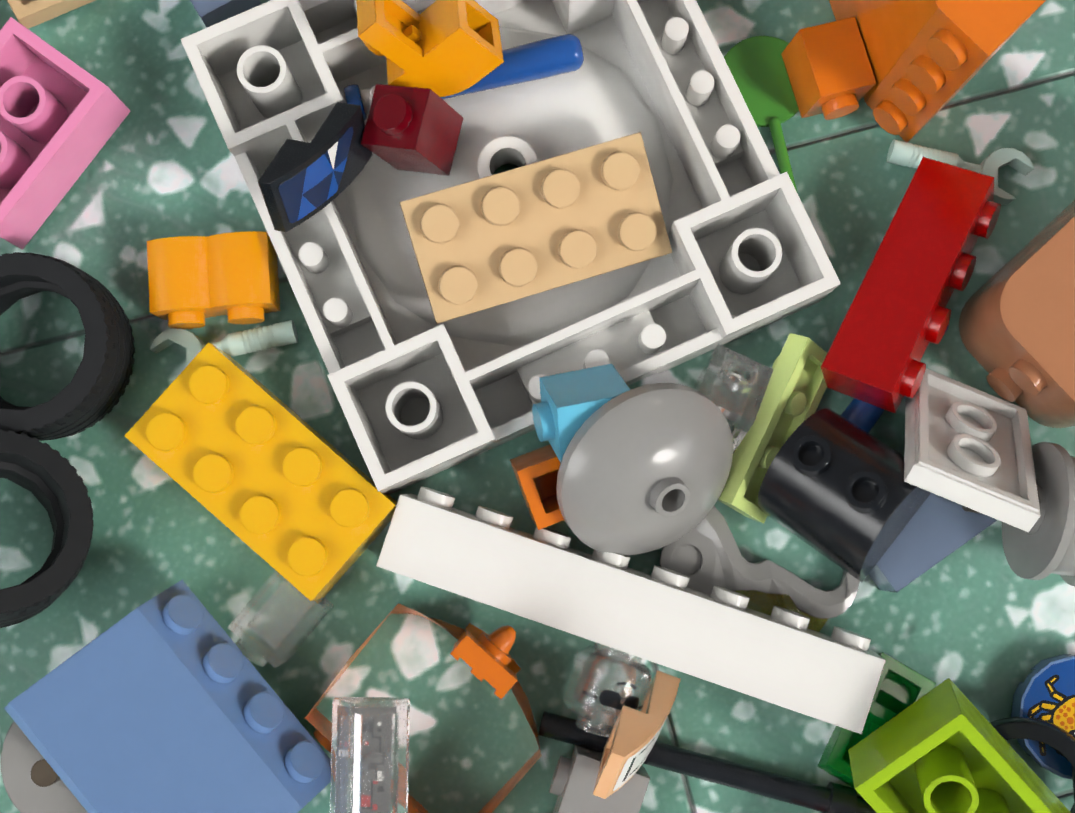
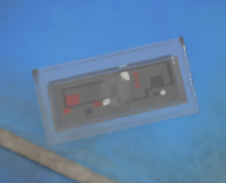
M337 697L333 699L330 813H408L410 699L391 697Z

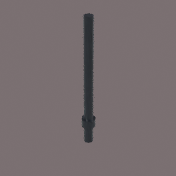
M544 711L538 735L603 753L612 729ZM658 741L655 742L643 763L822 813H876L861 796L857 795V791L849 786L829 782L827 787Z

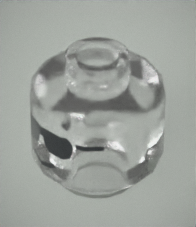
M596 642L594 646L588 645L577 650L562 692V699L566 707L578 715L575 724L579 728L592 734L609 737L623 705L642 711L652 681L651 671L641 662L642 658Z

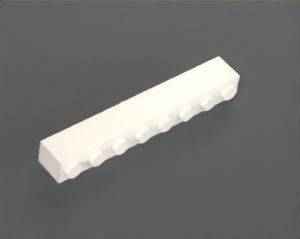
M421 486L418 496L411 493L399 496L376 565L377 567L862 734L886 661L876 652L868 649L871 642L870 638L834 626L831 636L808 629L810 618L799 613L774 606L770 616L749 609L747 605L750 598L732 590L714 586L711 595L687 588L690 577L676 571L654 565L652 574L649 575L629 568L628 564L631 558L629 556L596 550L590 555L570 548L569 544L572 537L546 527L540 530L536 527L534 535L511 528L512 516L490 508L478 506L476 515L452 508L455 497L431 488Z

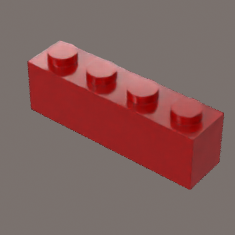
M926 157L922 158L821 365L827 388L895 414L904 396L909 398L915 396L926 370V364L920 362L929 342L939 344L943 338L951 317V309L946 308L954 289L964 291L968 285L976 264V256L971 255L979 237L985 239L990 237L998 220L1001 204L994 202V177Z

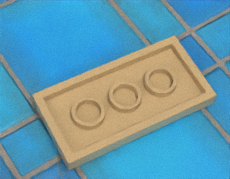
M641 132L399 202L437 324L672 253Z

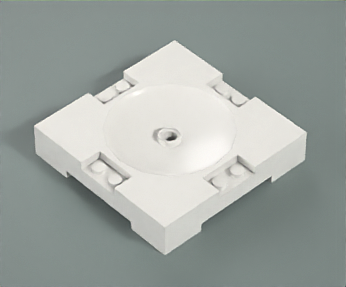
M270 0L180 39L225 143L236 159L329 372V375H327L378 492L390 495L535 430L532 407L533 404L541 403L540 377L613 364L629 386L659 372L660 374L814 305L841 284L788 173H779L696 0H474L498 19L502 50L560 35L573 34L580 40L584 57L582 66L576 71L443 99L463 117L449 176L397 170L372 152L373 155L365 167L343 192L321 211L287 232L274 230L258 180L287 139L309 143L312 141L336 103H347L344 93L346 86L357 84L361 90L365 88L370 89L376 86V84H388L386 57L372 53L358 37L356 0ZM436 0L402 1L421 14ZM641 132L672 253L438 324L435 322L399 202L491 176L502 165L512 164L521 167Z

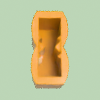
M229 232L210 236H178L147 241L149 310L151 314L163 320H168V327L175 329L201 328L205 326V318L227 315L228 323L257 324L265 321L264 313L280 311L278 259L267 232Z

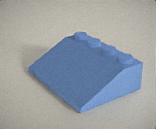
M183 580L134 609L10 701L4 708L88 813H298L341 773Z

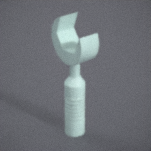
M895 139L892 140L887 154L888 163L916 169L922 158L926 157L994 177V202L1001 205H1007L1016 198L998 187V169L1009 165L1025 176L1034 170L1030 158L1022 151L1014 148H1001L994 151L979 165L963 161L957 153L928 148L926 146L923 147L922 145L918 146L917 144Z
M289 320L229 333L220 342L211 344L234 357L277 346L298 343V335L294 321ZM172 328L159 334L154 339L150 350L158 353L171 344L177 343L186 348L187 366L205 347V343L198 336L187 330ZM177 374L176 376L172 377V378L169 379L168 381L173 382V381L178 377L179 374Z

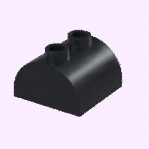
M824 408L807 418L781 447L762 481L758 494V506L766 515L857 580L863 582L931 492L904 482V456L832 409Z

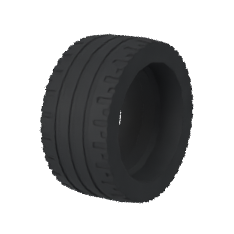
M15 252L1 254L0 315L19 299L42 291L56 292L70 299L78 308L85 329L83 359L71 383L50 401L33 407L15 406L0 396V429L3 431H15L18 434L24 433L31 438L39 439V441L59 439L86 430L85 428L94 426L95 423L101 421L106 414L113 410L112 408L120 401L121 395H124L126 386L129 385V378L133 373L132 367L135 362V358H133L135 341L129 319L117 299L102 283L74 265L54 257L34 253Z
M0 429V478L8 479L32 492L47 510L54 534L51 553L41 569L20 585L0 590V628L20 623L37 615L50 606L69 587L84 565L89 552L94 526L92 502L90 497H88L87 487L84 485L81 476H78L75 467L71 466L69 460L65 457L63 458L60 452L52 449L49 444L42 443L35 437L31 438L24 433L18 434L15 431H3L2 429Z

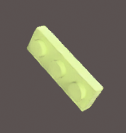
M789 333L780 355L773 363L771 374L761 396L748 417L746 428L733 453L729 477L718 499L743 516L763 524L768 515L762 512L758 506V494L765 474L787 439L807 418L816 412L827 388L821 369L827 352L809 337Z

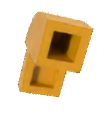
M356 0L358 37L372 53L386 57L388 85L428 88L439 97H446L470 88L504 62L498 19L474 0H436L421 14L417 13L402 0Z

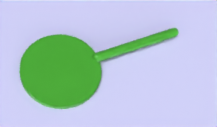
M772 36L750 37L733 46L724 56V59L757 127L770 128L780 173H788L797 191L781 123L791 119L799 111L781 55L789 43Z

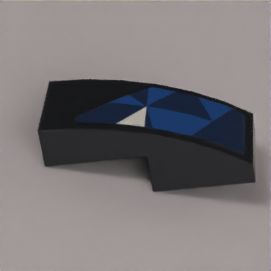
M337 102L310 143L287 139L258 180L274 230L287 232L321 211L351 184L372 157V151L361 144L365 122L360 105Z

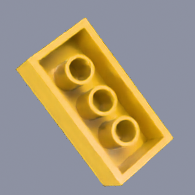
M209 342L124 435L310 601L322 599L327 595L389 524L397 505V501L389 494L378 492L372 479L236 360Z

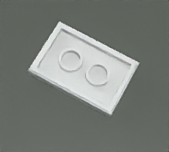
M926 368L917 393L913 398L906 397L904 482L1029 533L1041 514L1026 409Z

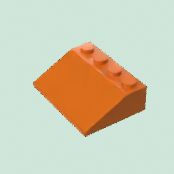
M829 0L836 21L854 16L856 18L876 80V84L863 97L865 103L873 110L874 119L881 128L892 135H899L905 142H909L950 102L1046 1Z

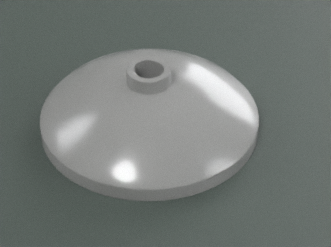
M655 383L640 386L626 391L602 405L575 433L559 467L556 488L557 501L562 517L568 527L580 541L599 552L616 553L624 556L638 555L657 550L689 533L711 511L729 477L733 459V439L726 417L701 392L691 387L674 383Z

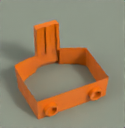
M398 603L349 658L305 719L316 728L313 734L317 741L331 754L341 758L344 755L345 735L323 716L316 707L391 613L415 614L438 624L458 640L450 654L457 661L459 658L464 660L472 668L470 672L481 682L485 679L495 688L494 694L502 699L510 689L512 690L535 735L539 750L478 812L492 813L542 756L536 721L529 700L516 676L521 668L509 654L516 639V631L513 627L506 625L488 635L471 623L465 629H462L440 619L426 617L422 613ZM391 778V798L408 813H430Z

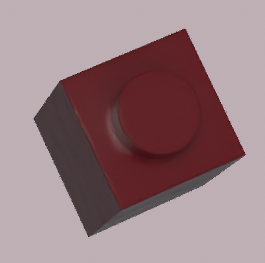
M376 84L361 144L397 170L449 176L463 117L431 89Z

